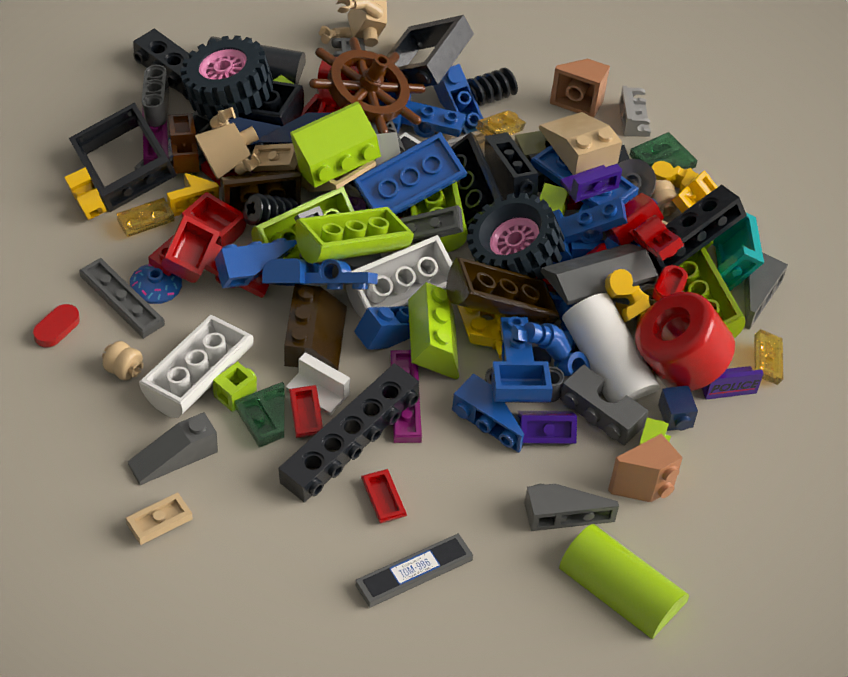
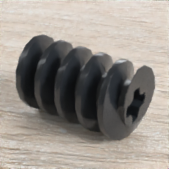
M506 67L500 68L499 71L494 70L491 73L488 72L482 76L479 75L475 76V78L467 79L476 103L479 106H483L485 101L488 104L492 103L493 98L499 101L502 96L508 98L510 93L516 95L518 92L516 78Z
M255 193L249 196L245 202L243 209L244 220L248 225L257 226L298 207L299 204L293 198Z

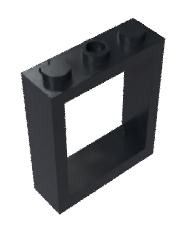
M464 15L409 26L387 57L393 52L399 54L400 58L395 65L402 71L409 84H422L425 87L438 85L474 33ZM435 47L424 62L408 65L419 50Z
M135 102L69 138L110 212L177 176L170 160ZM139 126L158 158L115 182L104 186L87 154Z

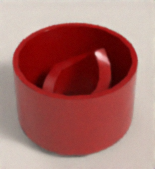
M693 292L673 293L655 302L641 317L635 333V343L638 352L661 382L668 388L689 386L690 390L693 391L711 384L725 372L735 352V340L727 325L705 297Z

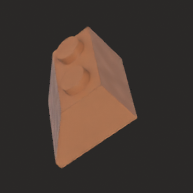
M588 58L557 65L554 72L550 104L576 113L583 112L594 118L604 101L610 66Z
M661 433L616 457L608 491L613 495L652 502L660 497L666 498L675 489L674 485L680 472L679 469L683 457Z

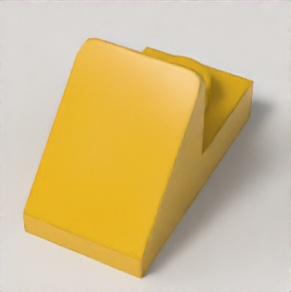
M185 173V188L167 193L168 212L171 218L182 215L181 213L205 192L219 199L218 184Z

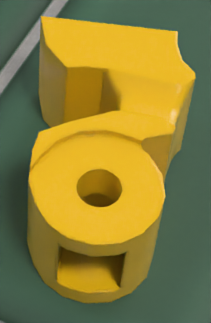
M658 161L652 165L656 180L670 181L674 187L680 188L679 192L698 176V173L694 172L691 168L682 169L680 166L673 168L670 163L665 161Z
M86 167L64 177L69 190L87 220L107 212Z
M618 269L606 277L605 289L611 298H627L630 301L629 306L621 312V317L626 322L650 307L649 295L645 294L640 289V286H632L633 278L627 270Z

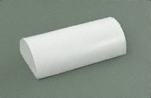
M436 235L351 271L377 273L378 283L368 284V289L366 290L352 289V285H346L349 300L360 318H362L369 307L407 306L408 299L425 282L446 289L447 277L452 261L439 236Z
M600 293L588 297L575 304L563 315L562 320L579 351L588 358L590 369L605 379L602 393L608 403L619 402L626 395L633 400H637L659 390V383L647 362L638 352L635 340L609 294Z
M213 315L208 316L139 381L144 396L161 413L172 418L180 417L213 385V379L231 367L252 347L253 335Z

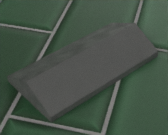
M631 243L541 268L543 276L567 305L580 302L596 294L607 293L605 289L606 277L618 269H625L632 275V286L656 280L658 277L647 250Z

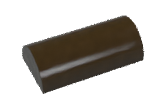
M456 257L450 267L446 290L448 299L452 304L502 317H527L528 322L539 325L544 323L553 324L559 318L545 280Z

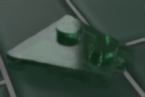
M670 132L631 148L629 154L632 159H640L647 162L651 167L655 162L665 161L670 163L673 168L680 166L682 169H693L698 161Z
M283 382L234 401L235 409L259 448L284 438L285 384Z

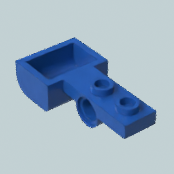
M386 92V93L389 94L391 97H393L394 99H396L395 93H393V92ZM410 93L406 107L421 117V123L414 125L401 115L392 121L397 133H399L402 124L413 126L415 133L423 138H430L435 132L459 137L466 120V114L411 101ZM378 100L380 106H387L386 104Z
M621 198L564 217L559 209L553 211L565 239L563 241L565 250L560 252L562 256L560 262L572 259L569 243L581 240L586 244L597 243L603 238V231L628 223L625 205Z
M296 258L271 259L263 267L262 283L279 286H294V284L310 286L327 285L328 290H343V285H352V289L366 290L368 289V284L378 283V274L351 272V268L346 262L334 259H327L321 265L319 263H308L305 260ZM337 265L339 273L336 278H333L332 269Z
M501 317L502 361H493L491 384L494 402H551L553 388L548 361H534L532 343L515 340L511 333L513 324L524 326L528 323L527 317Z

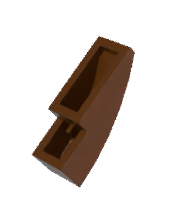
M193 113L168 115L173 167L176 174L200 172Z

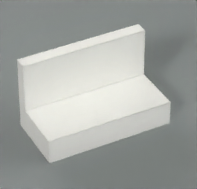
M304 353L299 358V373L286 386V391L289 392V389L316 385L320 410L331 416L350 394V377L313 356Z

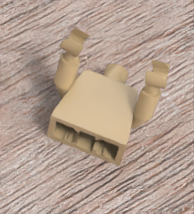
M338 0L336 4L342 3L346 6L340 7L337 11L340 13L349 11L347 15L350 27H339L330 30L327 26H322L319 31V35L322 36V43L328 44L331 38L356 37L364 38V44L368 47L376 46L378 44V37L387 24V0Z
M233 107L218 111V114L210 120L213 130L195 135V139L217 180L234 168L238 175H243L262 163L255 153L252 159H248L251 154L247 145L259 140L253 126L239 132L234 123L230 124L228 122L229 118H236Z

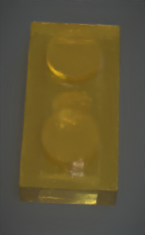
M507 110L479 120L476 129L486 136L505 132L512 135L523 131L526 122L520 119L515 112Z
M164 197L116 213L117 221L127 237L175 221L174 213Z
M760 329L754 334L755 370L762 369L764 373L762 379L778 385L784 380L783 338Z

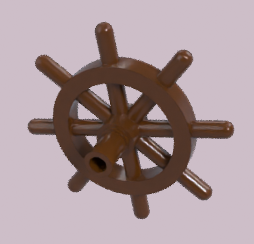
M356 37L349 39L351 50L340 54L337 58L321 47L316 49V56L329 64L331 68L327 79H311L309 82L311 88L328 89L333 100L341 109L355 102L360 103L369 122L376 124L379 134L388 133L385 122L391 121L399 115L414 125L421 123V117L408 109L406 104L410 93L423 94L426 88L422 84H409L402 71L395 65L400 58L397 52H393L387 57L383 54L361 50ZM357 66L359 73H357L350 67ZM341 73L350 80H342ZM348 90L355 91V94L352 95ZM386 92H393V93H395L396 99H394L393 97H391V96H390L389 94H387ZM378 100H380L387 106H380Z

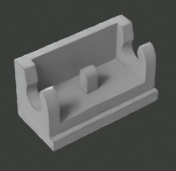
M622 86L619 106L624 136L650 137V120L647 116L646 99L634 98L635 95H645V90Z

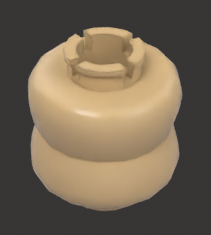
M656 180V187L650 198H653L658 203L662 215L670 216L677 209V206L672 201L677 195L674 185L667 180Z
M123 341L109 344L104 349L106 353L102 354V364L106 371L115 374L124 381L137 377L141 373L139 369H143V356L139 350L131 348Z

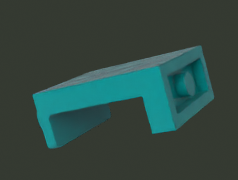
M746 213L747 216L715 238L712 244L716 249L717 269L729 291L733 290L764 264L757 220L755 216Z

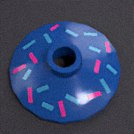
M147 264L134 271L130 278V286L147 303L162 304L172 300L179 294L182 288V278L173 273L168 276L161 269Z

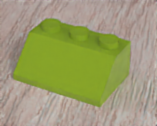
M358 102L290 132L301 176L315 188L381 157L377 135Z
M425 282L408 299L411 360L414 364L457 380L460 375L455 314L452 303L448 299L447 290Z

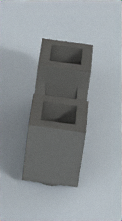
M581 366L563 383L560 400L568 408L574 409L585 417L589 423L603 430L611 439L625 446L644 428L649 410L627 395L616 403L603 401L600 397L605 379L587 366Z

